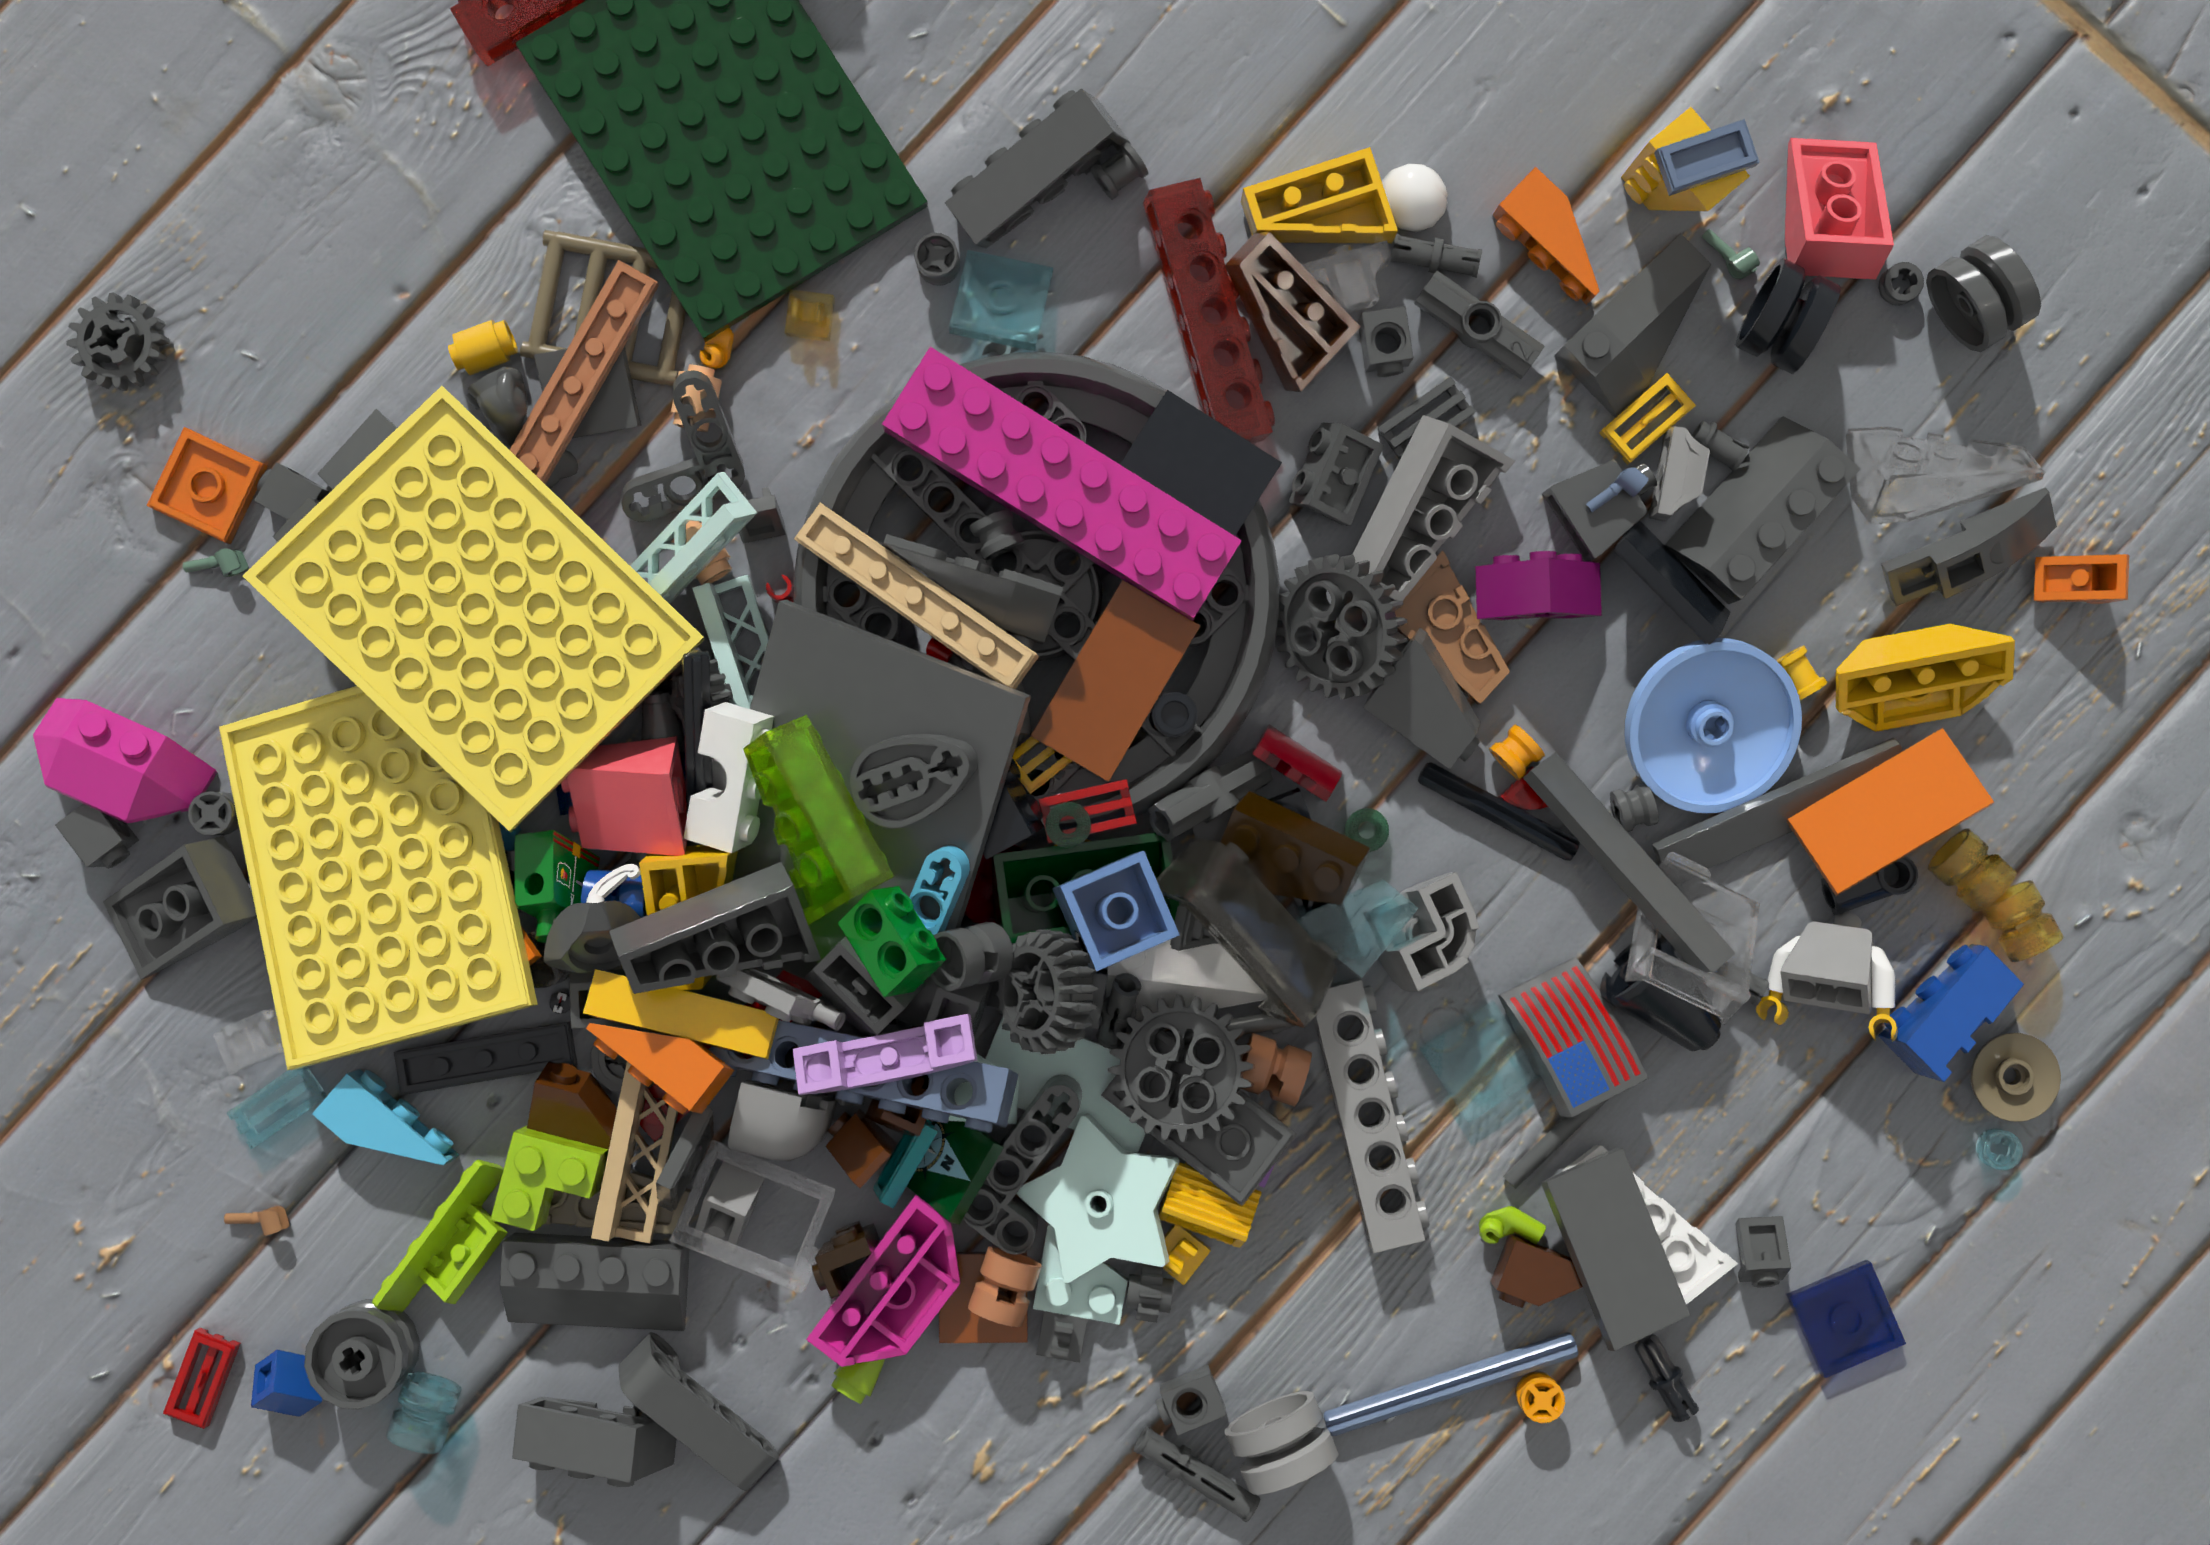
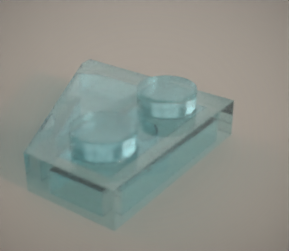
M1380 879L1349 893L1342 905L1327 903L1298 916L1294 924L1362 978L1419 908L1384 879Z

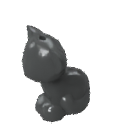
M504 366L469 386V393L466 396L476 410L482 411L493 433L511 448L527 420L528 403L526 401V389L521 372L515 368ZM564 451L546 483L549 489L554 487L560 479L571 477L577 473L578 463L571 452Z

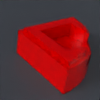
M1533 766L1526 770V774L1520 780L1516 779L1498 796L1500 799L1522 810H1538L1548 807L1523 779L1534 768Z

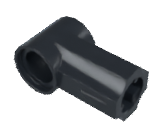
M1906 856L1894 862L1893 864L1899 870V878L1892 886H1889L1884 880V868L1838 896L1834 894L1824 878L1821 879V890L1833 914L1838 915L1891 895L1906 894L1911 891L1918 879L1916 865Z

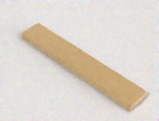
M821 502L794 538L799 544L995 682L1016 689L1039 657L1037 653Z

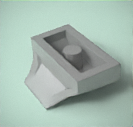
M1673 426L1664 433L1656 475L1657 486L1654 487L1649 513L1650 519L1667 521L1685 504L1701 496L1703 493L1710 450L1696 441L1687 428Z

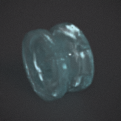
M1998 1128L1988 1129L1979 1136L1976 1142L1978 1158L1982 1163L1997 1170L2012 1169L2022 1158L2023 1147L2021 1141L2009 1131ZM2003 1137L2005 1141L2002 1144L2008 1146V1152L2006 1155H1998L1995 1161L1993 1158L1996 1154L1990 1152V1147L1992 1143L1999 1144Z

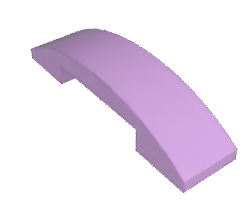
M970 1014L924 1022V1026L846 1042L834 1040L793 1049L797 1088L800 1095L889 1083L977 1061Z

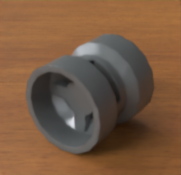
M930 233L918 241L914 249V259L920 276L927 283L935 286L951 283L957 277L960 270V257L955 242L949 236L942 233Z

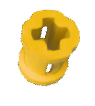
M1805 645L1790 651L1776 660L1791 677L1800 700L1818 691L1828 683L1825 677L1817 675L1805 655L1808 650Z

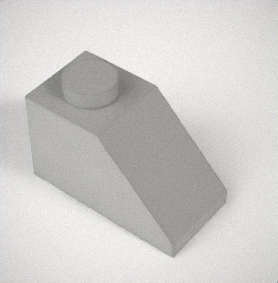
M724 1159L703 1200L689 1247L730 1264L757 1203L765 1176L755 1172L747 1165L736 1164Z

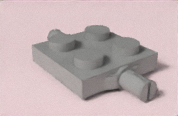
M749 968L736 971L737 975L719 978L717 975L716 977L717 980L731 986L728 992L729 995L750 1004L757 1002L766 1006V1013L783 1021L790 1022V1020L806 1026H810L812 1021H819L832 1027L834 1030H839L845 1021V1013L836 1010L833 1005L767 973Z

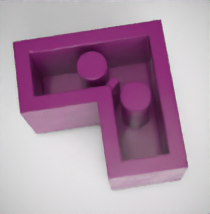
M1556 551L1530 552V560L1520 561V556L1502 555L1494 556L1493 564L1475 566L1477 619L1507 621L1539 617L1573 619L1602 616L1600 563L1582 561V554L1557 555Z

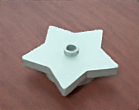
M1090 1114L1080 1117L1061 1166L1022 1185L1016 1193L1055 1229L1063 1281L1067 1284L1110 1258L1163 1267L1169 1262L1158 1211L1159 1204L1180 1160L1172 1156L1133 1153L1124 1150ZM1097 1196H1102L1106 1200L1107 1207L1105 1211L1098 1206Z

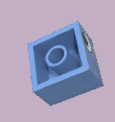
M1144 851L1131 854L1052 888L1073 939L1081 941V951L1089 954L1088 967L1095 969L1096 972L1180 935Z

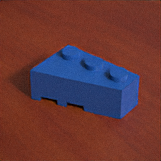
M1971 944L1969 947L1964 945L1958 948L1948 958L1947 964L1949 966L1938 977L1932 976L1917 988L1915 994L1918 997L1907 1008L1900 1007L1890 1014V1017L1894 1019L1898 1027V1036L1893 1042L1891 1040L1892 1026L1884 1022L1886 1028L1878 1036L1915 1074L1945 1082L1952 1073L1946 1067L1949 1061L1959 1049L1964 1054L1969 1053L1976 1044L1970 1036L1985 1022L1988 1024L1993 1023L2023 987L2024 984L1987 946Z

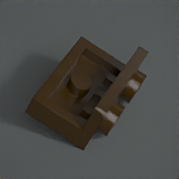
M860 1221L836 1230V1235L830 1241L825 1242L814 1257L817 1263L812 1265L815 1281L821 1291L827 1289L831 1299L840 1296L849 1281L844 1265L871 1255L877 1246L880 1238L874 1223L862 1227Z

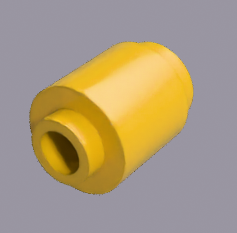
M492 319L452 334L454 343L448 345L451 359L457 370L465 368L470 376L510 361L511 355L518 353L515 338L506 320L495 323Z

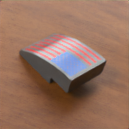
M1572 958L1498 995L1535 1075L1542 1076L1559 1115L1564 1117H1574L1649 1079L1616 1015L1577 958Z

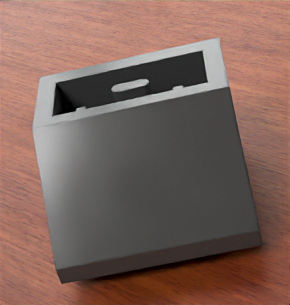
M846 936L805 976L838 1011L845 1013V1018L865 1038L876 1036L907 1007L925 986L922 983L914 992L884 998Z

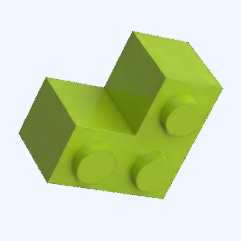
M527 1126L514 1131L490 1220L535 1231L547 1222L555 1190L590 1199L601 1190L609 1150L528 1129Z

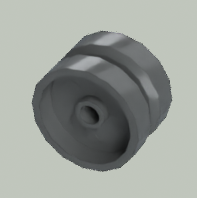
M1985 235L1962 250L1960 258L1951 257L1927 274V290L1937 315L1949 332L1970 350L1977 352L1986 350L2006 336L2007 329L2014 331L2037 317L2040 313V294L2031 272L2021 257L2008 244L1995 236Z
M364 1299L345 1306L339 1312L328 1317L314 1330L306 1345L304 1367L310 1385L323 1400L339 1408L362 1409L379 1403L410 1377L419 1359L420 1340L414 1322L404 1311L377 1309L372 1304L373 1299Z

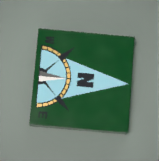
M933 1121L932 1124L938 1133L906 1187L933 1207L934 1210L949 1222L960 1225L1004 1147L985 1132L964 1127L965 1122L948 1121V1124Z

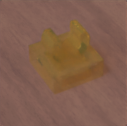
M790 289L784 332L786 336L830 341L835 304L834 295Z

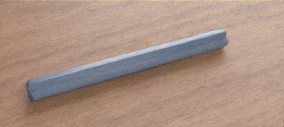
M1570 1333L1560 1334L1328 1410L1324 1413V1421L1331 1436H1337L1576 1358L1578 1356V1347Z

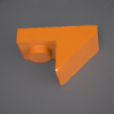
M2128 554L2035 557L2034 601L2104 604L2128 600Z

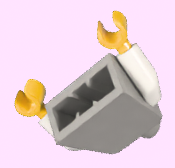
M1844 912L1836 915L1833 924L1815 921L1807 924L1801 936L1794 937L1777 949L1773 955L1768 976L1769 985L1767 989L1770 990L1769 995L1761 998V1001L1756 1005V1012L1761 1019L1765 1020L1768 1009L1773 1005H1777L1774 1021L1776 1024L1782 1025L1786 1022L1789 1013L1787 1006L1781 1002L1782 995L1784 996V1001L1870 1014L1871 1008L1874 1007L1876 1008V1016L1871 1019L1868 1026L1872 1038L1876 1041L1875 1029L1878 1024L1885 1022L1892 1026L1891 1040L1893 1042L1898 1036L1897 1024L1890 1017V1008H1895V972L1884 950L1874 946L1873 933L1868 929L1861 928L1862 921L1857 915Z

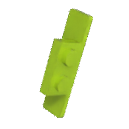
M476 1160L472 1166L463 1172L458 1185L446 1201L436 1209L432 1220L421 1235L410 1244L407 1254L393 1273L382 1282L381 1289L372 1300V1304L377 1309L403 1312L424 1283L444 1303H457L508 1233L498 1222L490 1220L491 1215L482 1207L501 1180L504 1170L501 1165Z

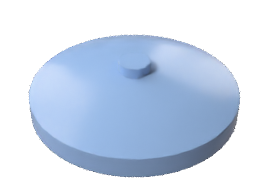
M1716 638L1710 645L1708 643L1705 644L1702 640H1697L1666 654L1647 671L1631 697L1626 713L1624 736L1627 754L1637 776L1650 787L1655 795L1666 803L1695 813L1725 812L1763 795L1784 774L1794 757L1800 740L1802 729L1801 703L1789 674L1774 658L1764 651L1735 639Z

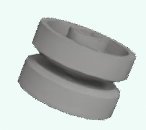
M1295 1392L1272 1399L1240 1415L1224 1430L1234 1456L1246 1458L1240 1469L1250 1493L1257 1495L1268 1494L1292 1487L1320 1473L1338 1457L1339 1453L1329 1429L1317 1427L1323 1415L1313 1392Z

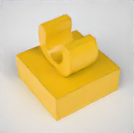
M1173 1224L1164 1235L1169 1262L1163 1266V1270L1184 1286L1211 1252V1248L1187 1229Z

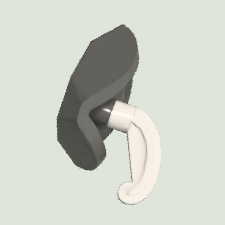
M626 864L606 874L592 888L586 903L570 905L557 916L548 933L544 949V962L549 967L574 973L595 972V969L601 971L623 970L609 931L640 919V916L625 903L605 901L604 898L628 877L632 880L638 878L641 873L637 865Z

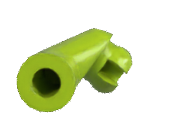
M1506 1206L1489 1212L1479 1222V1235L1483 1241L1489 1244L1498 1243L1500 1238L1517 1233L1536 1245L1546 1229V1225L1513 1206Z

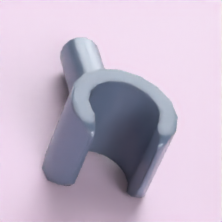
M1637 468L1624 469L1606 490L1587 502L1586 506L1591 512H1594L1617 496L1622 489L1631 497H1635L1648 482V477Z

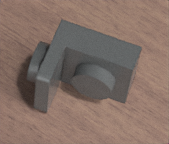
M1783 1216L1738 1218L1735 1225L1742 1267L1738 1272L1739 1282H1752V1285L1758 1288L1778 1285L1780 1283L1779 1280H1783L1791 1269Z

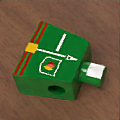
M555 830L515 835V904L518 909L537 918L535 939L542 943H546L550 928L557 916L568 906L581 903L585 875L589 870H598L600 861L599 856L586 848H582V846Z

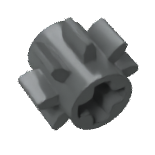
M1142 1264L1141 1275L1129 1274L1126 1308L1136 1309V1320L1157 1323L1159 1312L1170 1313L1174 1279L1163 1278V1267Z

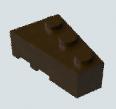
M1249 791L1232 812L1204 884L1342 905L1355 886L1371 848Z

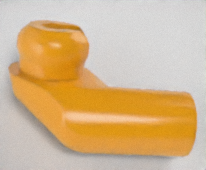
M731 328L720 332L705 342L704 350H700L699 354L703 365L708 368L717 369L727 364L731 357L734 333Z

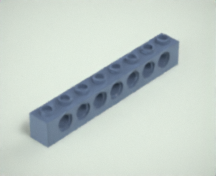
M779 1020L769 1059L756 1056L746 1059L743 1053L713 1046L708 1050L735 1070L730 1077H736L737 1069L753 1073L751 1081L771 1086H777L779 1078L795 1082L793 1090L798 1091L795 1066L787 1068L785 1064V1056L792 1047H804L834 1040L846 1042L861 1039V1037ZM974 1061L955 1068L927 1074L929 1078L928 1089L919 1096H914L911 1089L914 1078L883 1083L875 1087L866 1086L837 1091L835 1098L862 1105L864 1097L880 1100L879 1109L905 1114L906 1106L923 1110L921 1118L947 1124L949 1116L966 1119L964 1127L991 1133L993 1125L1007 1127L1019 1074L1008 1068ZM970 1082L973 1089L971 1099L964 1105H957L954 1099L956 1088L962 1083Z

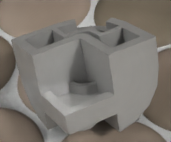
M1457 872L1439 875L1394 894V897L1363 912L1380 948L1376 955L1383 968L1401 989L1408 992L1420 991L1457 972L1469 962L1467 959L1475 945L1476 930L1479 929L1476 913Z
M746 1080L740 1085L730 1126L728 1148L729 1150L777 1161H792L806 1156L825 1139L827 1130L832 1124L837 1101L834 1097L824 1094L819 1096L813 1094L800 1095L798 1091L793 1089L790 1091Z

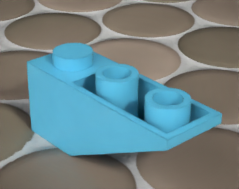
M361 1069L347 1073L312 1113L313 1116L347 1144L443 1166L459 1156L451 1148L453 1142L445 1133L437 1128L430 1130L418 1119L420 1114L415 1107L403 1099L395 1100L384 1090L387 1087L385 1082L369 1070L363 1072Z

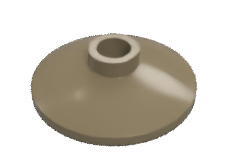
M2006 1033L1992 1038L1978 1051L1972 1064L1971 1085L1976 1099L1987 1112L2003 1120L2022 1122L2040 1116L2053 1104L2060 1089L2061 1072L2054 1053L2044 1042L2027 1034ZM2012 1067L2016 1072V1077L2013 1082L2007 1084L2004 1080V1072Z

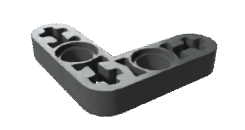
M695 370L683 372L675 379L672 388L674 404L696 457L633 478L625 484L621 494L622 509L626 516L633 521H651L683 510L704 488L699 470H705V478L708 477L709 482L718 473L717 466L725 463L728 469H732V477L730 479L738 489L744 482L743 460L712 382L702 372ZM694 385L696 390H703L700 392V399L704 411L696 414L692 398L690 396L682 397L686 394V386ZM704 423H714L720 427L722 433L718 440L708 443L698 438L696 435L697 429ZM679 476H687L693 479L696 486L691 493L679 495L671 489V482ZM661 483L663 484L664 496L667 499L664 502L661 501V493L658 494L657 485ZM719 489L713 496V499L724 496L723 492ZM641 492L644 497H650L648 498L649 505L641 507L639 502H634L635 493Z

